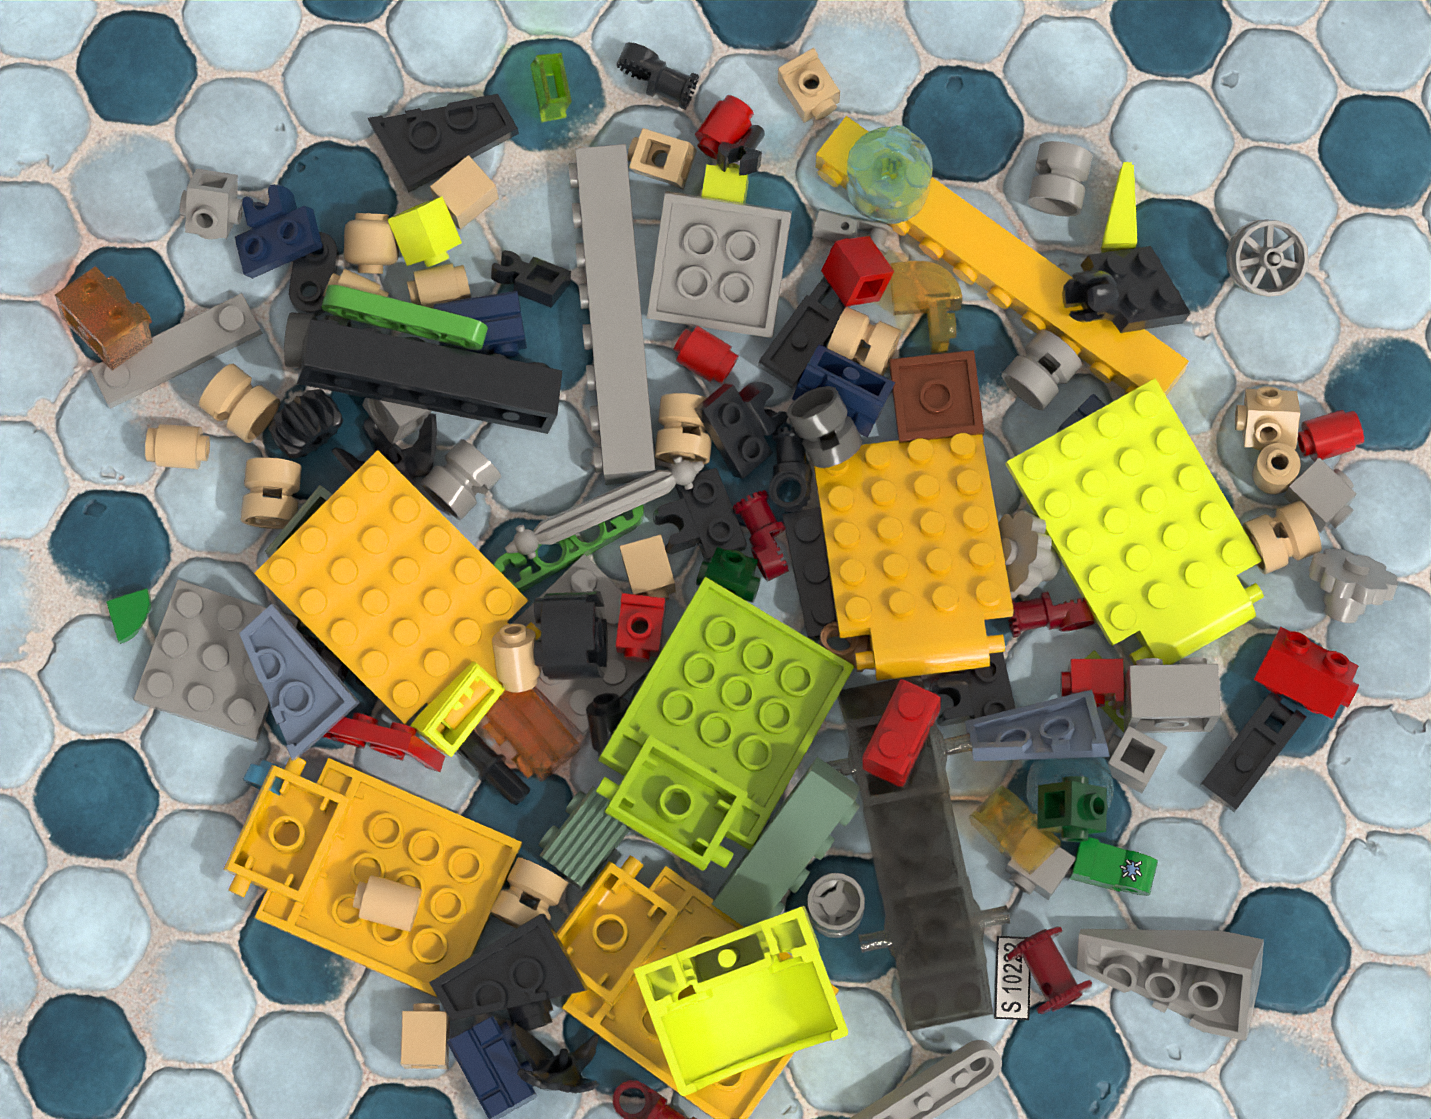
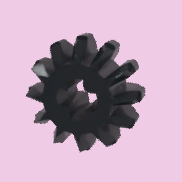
M322 389L306 391L302 396H296L292 402L285 404V407L275 414L268 428L280 450L285 452L290 459L305 457L310 452L316 451L321 445L328 443V439L337 434L338 428L341 427L344 419L331 396H327Z

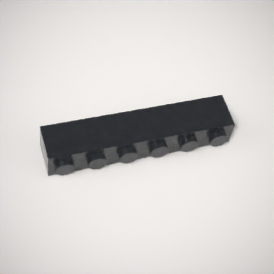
M311 319L303 339L297 384L548 434L558 414L563 370L550 368L547 364L541 362L524 363L509 360L501 354L484 355L467 351L465 348L457 345L440 346L426 343L417 337L401 338L383 334L381 331L373 328L356 329L342 326L333 320L317 321Z

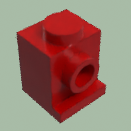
M622 593L615 646L617 653L624 654V659L633 662H649L650 657L659 656L666 613L665 598ZM636 621L648 624V629L642 634L635 633L631 628Z
M1071 659L1068 665V672H1061L1060 674L1061 697L1092 690L1097 708L1104 707L1105 701H1112V710H1121L1124 703L1123 659Z

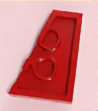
M354 713L352 719L342 718L322 736L323 738L362 749L365 748L366 742H369L371 749L400 761L404 760L407 753L425 765V768L441 772L446 757L416 737V729L396 722H392L390 728L378 726L379 721L377 719L360 713Z

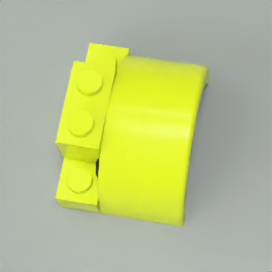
M805 906L769 919H764L633 969L677 1090L681 1096L697 1092L710 1084L773 1059L848 1035V1028L818 950L820 946ZM789 952L793 957L781 961L779 953ZM689 985H692L696 993L678 1000V994Z

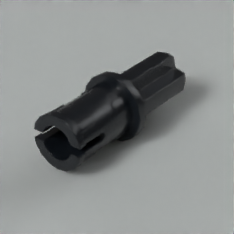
M473 729L456 752L479 773L478 778L481 782L488 780L511 804L518 805L530 793V788L505 764L506 757L503 754L498 755Z

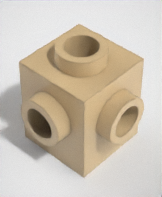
M1270 386L1258 389H1245L1244 405H1236L1235 430L1242 431L1244 447H1252L1262 451L1270 444L1284 443L1296 449L1300 420L1297 391L1279 390Z

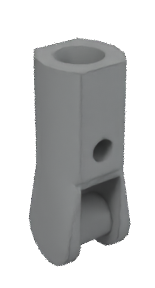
M820 208L814 226L813 237L835 242L845 238H856L858 230L870 232L869 236L883 256H885L887 248L884 244L886 237L892 234L893 228L881 222L859 219Z

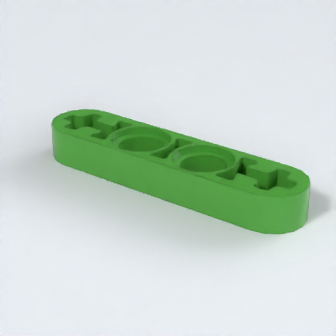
M328 285L322 304L323 310L339 317L473 350L482 349L488 330L487 325L469 317L339 285Z
M640 505L632 510L633 518L630 520H626L624 516L611 520V526L614 530L607 532L605 522L597 524L600 528V534L592 542H582L575 534L556 542L563 550L562 556L557 562L545 563L541 561L538 557V550L543 544H539L535 551L536 557L532 558L540 571L533 574L531 566L519 573L521 578L519 582L514 583L510 578L508 580L520 592H524L574 564L582 555L588 556L635 530L644 519V506ZM506 552L496 560L494 566L505 575L506 565L512 564L516 569L527 564V560L519 552L508 554Z

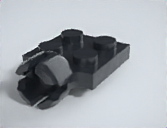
M1151 246L1088 255L1080 265L1083 272L1074 273L1072 275L1073 279H1069L1065 283L1062 292L1064 308L1082 306L1083 310L1070 311L1069 316L1082 323L1106 319L1112 321L1120 333L1182 324L1191 314Z

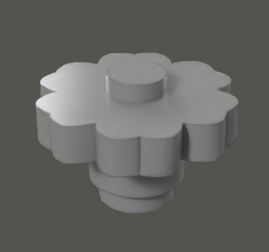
M1023 510L1018 511L1015 516L1005 514L1000 522H998L1011 599H1014L1018 594L1028 596L1033 591V588H1036L1041 582L1052 580L1059 571L1061 560L1052 546L1051 537L1045 535V520Z
M1325 549L1323 554L1314 553L1309 567V577L1314 581L1320 582V588L1325 590L1323 597L1325 614L1334 620L1344 623L1356 622L1358 616L1364 614L1367 605H1382L1384 600H1393L1398 586V577L1386 571V565L1368 556H1355L1351 552L1342 549Z

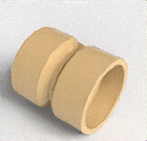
M846 307L835 326L827 348L884 376L889 366V359H892L898 345L902 330L882 321L875 325L870 324L868 315ZM864 341H865L868 345H870L871 348H864V347H862Z
M233 363L225 366L210 381L200 398L199 406L217 421L227 419L228 430L245 443H250L273 420L281 401L262 385L252 387V377Z
M672 393L661 396L658 422L664 426V429L657 432L654 457L674 464L673 458L681 455L683 460L690 462L702 461L703 465L709 463L712 439L706 433L707 430L694 409L707 397L686 393Z
M262 457L247 460L244 485L250 490V493L244 495L242 499L241 522L259 528L284 529L298 512V501L292 496L300 490L301 465L279 458ZM263 495L279 497V499L263 497Z
M1300 500L1278 508L1274 518L1264 514L1244 522L1242 525L1262 559L1256 565L1263 574H1268L1287 566L1290 557L1299 561L1322 550L1315 522L1307 507Z
M518 857L507 878L510 888L509 890L500 891L490 910V914L516 929L539 914H545L548 920H550L551 915L548 912L549 906L558 905L568 886V882L555 873L529 860ZM522 894L536 901L532 909L519 902Z

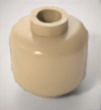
M356 213L355 220H351L345 225L344 259L350 264L358 265V273L383 274V266L393 265L397 262L399 246L387 220L389 215Z

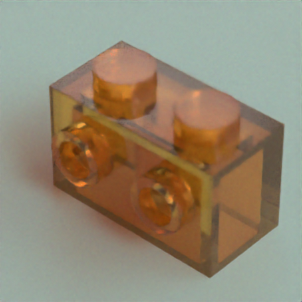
M96 266L55 294L61 318L112 371L153 342L149 329V324L152 321L148 312L140 303L132 304L126 298V293L117 279L113 276L107 278Z

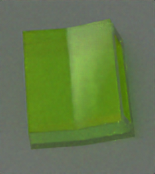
M562 53L537 55L530 68L541 122L567 118L566 109L572 100ZM553 75L558 98H551L546 76Z

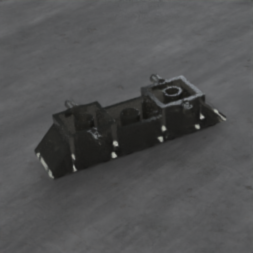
M921 675L842 689L837 697L848 750V758L826 762L844 776L852 775L854 783L860 786L857 798L881 907L884 930L858 934L861 953L888 947L907 1032L993 1015L987 959L983 945L984 931L987 927L1010 924L1007 905L980 910L979 905L973 898L950 798V787L946 773L948 755L972 752L973 746L972 742H970V734L943 738L935 721L933 726H930L928 737L903 787L888 782L863 769L862 756L900 679L925 689Z

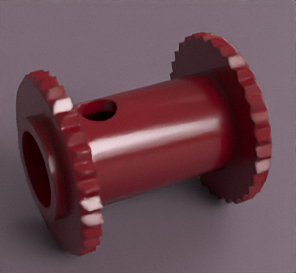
M1059 926L1048 930L1044 929L1018 943L1016 948L1007 955L1009 961L1022 956L1047 1002L1036 1009L1038 1014H1045L1051 1010L1052 1012L1057 1011L1082 997L1083 993L1092 987L1091 980L1077 984L1053 939L1063 932Z

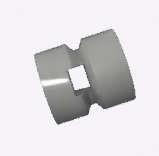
M1049 141L1040 144L1035 165V171L1039 175L1032 180L1028 204L1040 212L1055 216L1070 217L1081 214L1086 190L1081 182L1088 180L1093 156L1091 152L1081 146L1066 142Z
M1041 329L1025 346L1026 356H1017L1001 375L1007 386L1019 398L1037 410H1044L1058 394V383L1067 384L1082 367L1080 358L1067 343L1052 332Z
M460 439L445 455L447 462L445 466L436 465L420 482L424 490L444 510L458 520H462L477 504L475 498L477 493L486 494L501 478V474L480 451L464 439Z
M839 873L825 875L812 885L808 894L807 914L811 925L818 933L829 938H841L851 934L859 926L863 917L865 900L861 886L853 878Z

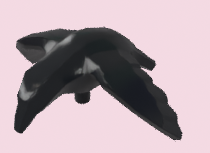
M431 413L424 419L417 441L412 447L401 449L396 443L391 444L371 416L364 421L362 429L373 446L374 452L378 450L414 487L415 481L413 478L426 476L432 470L437 440L436 414ZM335 447L332 449V453L352 475L365 463L342 448Z
M511 1024L512 1038L517 1044V1049L525 1055L526 1060L533 1069V1071L519 1068L517 1075L523 1081L545 1091L559 1090L575 1094L589 1092L600 1085L597 1080L586 1079L581 1075V1072L591 1063L596 1054L598 1034H593L587 1042L583 1043L574 1052L568 1053V1050L563 1048L558 1055L554 1056L553 1052L533 1035L518 1025Z

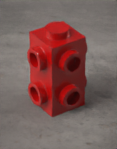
M1280 626L1254 680L1263 684L1269 691L1283 694L1303 704L1306 709L1313 713L1323 714L1333 719L1340 704L1348 708L1358 690L1359 684L1353 682V678L1359 665L1349 661L1342 653L1329 651L1311 642L1302 633L1289 631Z

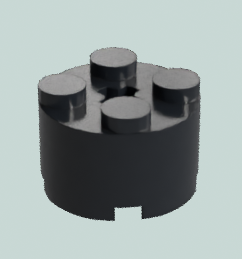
M600 591L546 593L543 598H535L534 617L536 624H541V640H535L534 660L537 667L542 666L543 675L547 676L549 680L604 678L605 674L600 667H607L608 631L607 620L601 619L597 615L596 607H605Z

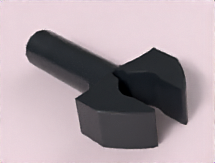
M759 125L751 126L738 145L722 142L718 147L717 164L720 169L725 172L729 164L740 161L739 176L757 172L761 166L762 151L755 149L765 136L764 129Z

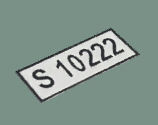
M997 936L994 1019L1029 1020L1031 972L1022 956L1011 961L1007 958L1008 953L1016 948L1018 943L1028 937Z

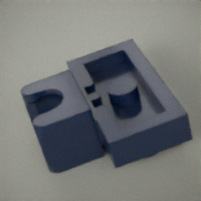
M273 184L269 186L268 205L262 202H254L248 196L244 197L242 201L247 226L252 227V229L235 236L243 274L252 279L323 248L314 210L305 205L297 209L293 193L281 185Z

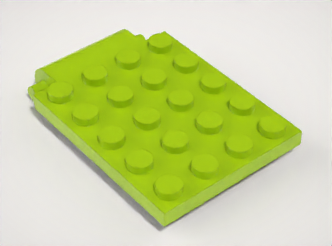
M705 577L598 758L599 762L624 776L619 785L604 776L595 792L610 800L604 813L702 871L706 869L710 861L726 868L734 853L720 845L724 836L747 850L752 848L855 666Z

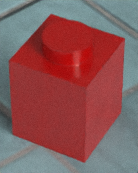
M870 236L845 238L835 241L821 269V272L845 307L880 301L894 274V270Z

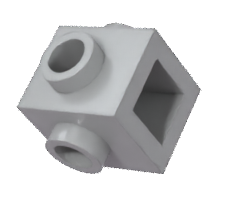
M196 169L187 186V191H183L180 200V215L186 216V233L198 234L205 239H227L233 225L240 224L243 213V199H237L238 175Z

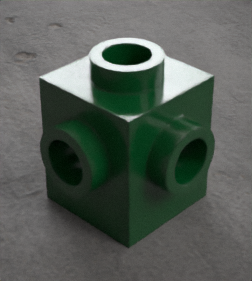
M717 547L710 562L703 560L696 579V585L699 586L702 580L707 577L743 600L754 603L761 582V578L754 576L758 559L745 556L737 550H726Z
M1083 776L1062 777V782L1038 785L1037 829L1060 833L1061 840L1068 842L1088 841V834L1106 832L1107 788L1089 784V778Z

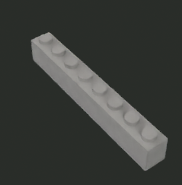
M626 144L575 148L577 163H569L571 189L579 188L580 203H572L574 229L582 228L584 242L576 243V257L578 269L586 268L587 283L579 284L581 309H589L591 324H583V338L585 350L593 349L594 364L586 365L588 391H597L598 403L596 406H590L592 432L600 431L601 447H593L595 473L604 472L605 485L629 483L656 470Z

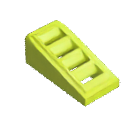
M1123 162L1122 168H1120L1101 244V253L1136 248L1135 178L1132 162Z
M472 662L416 717L410 726L416 729L437 750L452 757L505 689L482 667ZM480 679L492 689L491 692L454 730L443 719L448 716L447 714L452 708L458 710L464 707L458 701L463 694L471 700L474 691L469 686L474 680L478 683ZM440 723L447 728L442 734L436 729Z

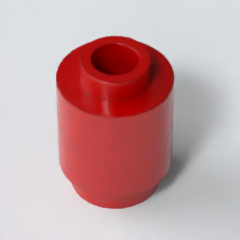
M727 95L723 101H717L695 133V137L699 141L698 148L708 157L717 160L718 147L722 142L738 145L752 126L750 120L754 115L753 110L745 102L732 95Z
M696 326L693 332L685 329L673 348L675 352L679 353L676 359L677 363L711 383L715 380L721 385L739 358L738 354L731 351V345L700 326Z
M1338 410L1303 421L1301 424L1302 431L1298 432L1297 437L1302 455L1304 457L1310 455L1314 462L1318 458L1325 460L1354 451L1356 445L1364 443L1363 429L1355 411L1345 413L1343 410Z

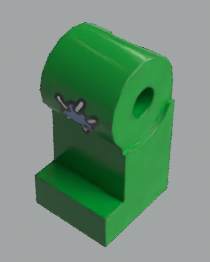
M1088 837V841L1079 842L1075 856L1076 860L1070 876L1071 880L1117 892L1123 891L1142 896L1150 895L1158 865L1157 859L1139 852L1101 843L1098 839Z

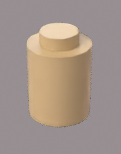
M370 875L368 883L359 882L353 907L360 909L359 918L410 932L419 907L422 889Z

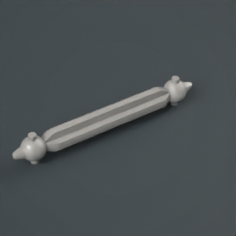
M681 455L673 458L674 464L671 470H656L541 521L533 531L525 529L524 525H519L515 528L517 533L513 541L505 547L507 554L519 552L520 554L527 555L528 559L536 557L535 551L539 544L552 545L668 494L676 484L684 485L685 489L689 490L694 487L692 482L696 474L704 468L703 462H690L683 460Z

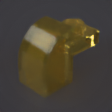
M908 261L891 263V267L894 270L890 280L893 316L927 313L931 353L948 352L949 339L956 338L955 313H947V311L961 310L963 299L958 282L948 270L932 262Z
M999 786L969 815L971 825L1001 854L1005 851L1029 875L1061 846L1060 840L1052 832L1037 829L1038 819L1029 811L1028 806L1004 786Z

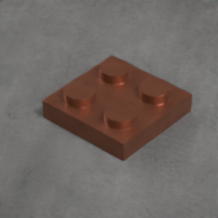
M974 350L889 359L891 380L896 382L892 393L899 443L911 442L918 438L926 440L953 438L959 433L970 435L982 434L984 436Z

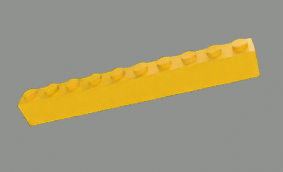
M848 116L842 120L816 153L815 168L818 169V175L826 183L833 187L842 186L852 193V200L862 209L868 212L874 209L886 218L885 223L892 227L894 232L901 236H905L907 233L920 242V249L934 260L942 258L954 267L953 272L962 281L973 285L975 282L988 291L987 296L994 304L1002 309L1010 307L1022 316L1021 321L1033 332L1038 333L1041 329H1045L1058 336L1075 351L1078 357L1091 365L1089 369L1098 379L1105 383L1113 381L1125 390L1124 395L1156 378L1167 396L1185 373L1189 361L1145 329L1120 333L1113 322L1106 319L1082 323L1069 316L1070 311L1083 310L1082 306L1064 308L1063 287L1073 277Z

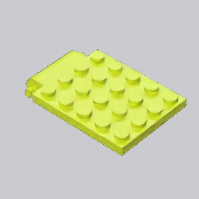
M1156 378L1005 463L1033 513L1038 518L1045 520V534L1051 537L1053 548L1082 598L1087 602L1108 643L1113 646L1135 634L1142 647L1129 654L1133 665H1136L1137 660L1146 658L1162 659L1163 665H1173L1256 617L1253 603L1264 598L1263 592L1257 583L1244 589L1236 575L1258 564L1262 559Z

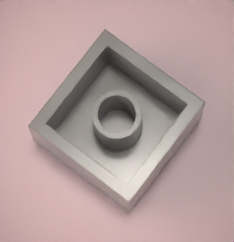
M1201 657L1181 659L1179 665H1163V660L1158 658L1137 660L1136 665L1129 666L1124 677V734L1128 726L1141 733L1211 732L1221 716L1218 664H1207V659Z

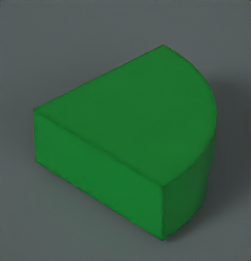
M148 588L106 601L117 640L120 644L134 638L145 623L151 609V595Z

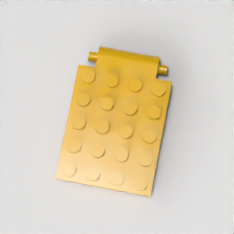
M959 433L952 438L934 440L918 438L907 443H899V440L863 444L852 457L838 465L826 468L814 466L839 638L869 635L871 651L855 653L857 670L874 668L876 681L990 667L989 654L1005 652V642L1003 634L987 636L984 620L1012 617L1013 604L982 434L970 435Z
M378 450L254 573L404 724L426 703L429 705L472 662L477 663L503 686V683L497 678L492 638L496 633L500 632L502 627L509 625L507 622L529 601ZM532 622L526 626V628L535 632L536 640L541 636V631ZM480 679L478 683L474 680L469 686L474 691L471 700L463 694L458 701L464 706L458 710L452 708L447 714L448 716L443 719L454 730L491 692L492 689ZM440 723L436 729L442 734L447 728Z
M290 757L284 769L271 765L224 866L225 871L234 875L228 891L244 898L251 883L267 890L256 912L255 919L438 999L429 982L473 955L491 915L490 910L506 882L522 842L330 758L327 759L316 783L300 777L307 762L299 757L295 761H292ZM275 778L284 781L279 791L280 796L270 791ZM372 875L422 889L419 907L411 931L408 932L359 918L360 909L353 907L359 882L368 883L369 877Z
M629 855L621 868L610 861L606 864L556 933L589 989L588 991L571 994L561 1009L679 1094L633 969L743 928V926L712 905L713 899L667 866H664L650 887L647 888L634 879L644 865ZM787 952L779 953L781 961L793 957ZM689 985L678 994V1000L696 993L693 986ZM832 985L833 991L836 996L839 992V989ZM795 1052L744 1070L682 1097L713 1119H748Z

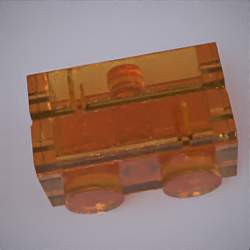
M532 689L523 692H510L506 690L484 715L488 721L483 726L484 730L499 747L504 742L510 746L516 753L511 758V761L527 779L534 774L540 782H543L580 750L579 742Z

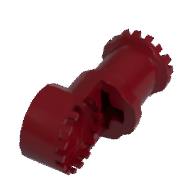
M766 490L753 493V498L750 495L746 496L748 501L745 498L741 499L740 502L733 505L732 509L736 515H741L751 534L749 541L752 545L751 552L753 558L758 559L757 567L768 582L789 572L788 565L784 566L787 563L786 560L781 561L780 558L784 557L783 553L778 555L777 552L781 549L780 547L777 548L778 544L774 542V538L784 532L786 528L783 522H778L767 502L769 495Z
M1047 591L1042 592L1039 598L1016 603L1012 599L1013 616L1011 619H1008V623L1012 622V624H1009L1013 638L1019 637L1022 631L1045 626L1049 630L1058 628L1061 632L1074 631L1095 624L1096 620L1084 598H1082L1083 602L1081 598H1078L1077 603H1074V599H1072L1068 603L1065 601L1063 604L1059 603L1053 606Z
M628 1080L621 1083L613 1095V1108L621 1119H689L667 1104L668 1099L637 1080ZM635 1088L643 1093L645 1105L640 1112L629 1114L621 1108L619 1098L625 1090Z

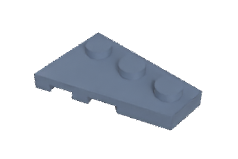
M275 604L268 606L239 633L257 678L262 683L269 699L275 721L279 724L286 740V747L292 761H295L360 703Z
M1092 690L964 721L974 761L1110 757Z

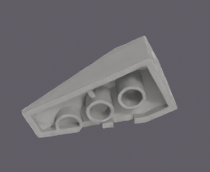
M1081 929L1078 937L1077 970L1123 993L1129 991L1136 992L1154 1001L1152 1007L1164 1013L1168 1008L1190 1019L1189 1025L1202 1032L1246 1041L1261 977L1264 939L1225 931Z

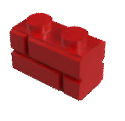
M900 679L862 756L863 769L888 782L903 787L928 737L930 726H933L940 712L941 697Z

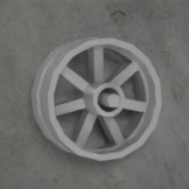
M1254 220L1240 227L1230 239L1226 252L1227 269L1233 281L1246 292L1266 297L1284 295L1296 288L1304 278L1309 263L1308 247L1301 233L1290 224L1277 220ZM1264 227L1263 247L1249 236L1253 231ZM1275 227L1281 229L1288 237L1273 248ZM1243 243H1246L1253 250L1250 258L1240 259ZM1291 245L1294 247V262L1284 259L1282 253ZM1254 264L1257 268L1250 282H1248L1241 267ZM1281 266L1292 268L1291 273L1282 283L1277 269ZM1267 269L1274 288L1259 289L1257 286Z

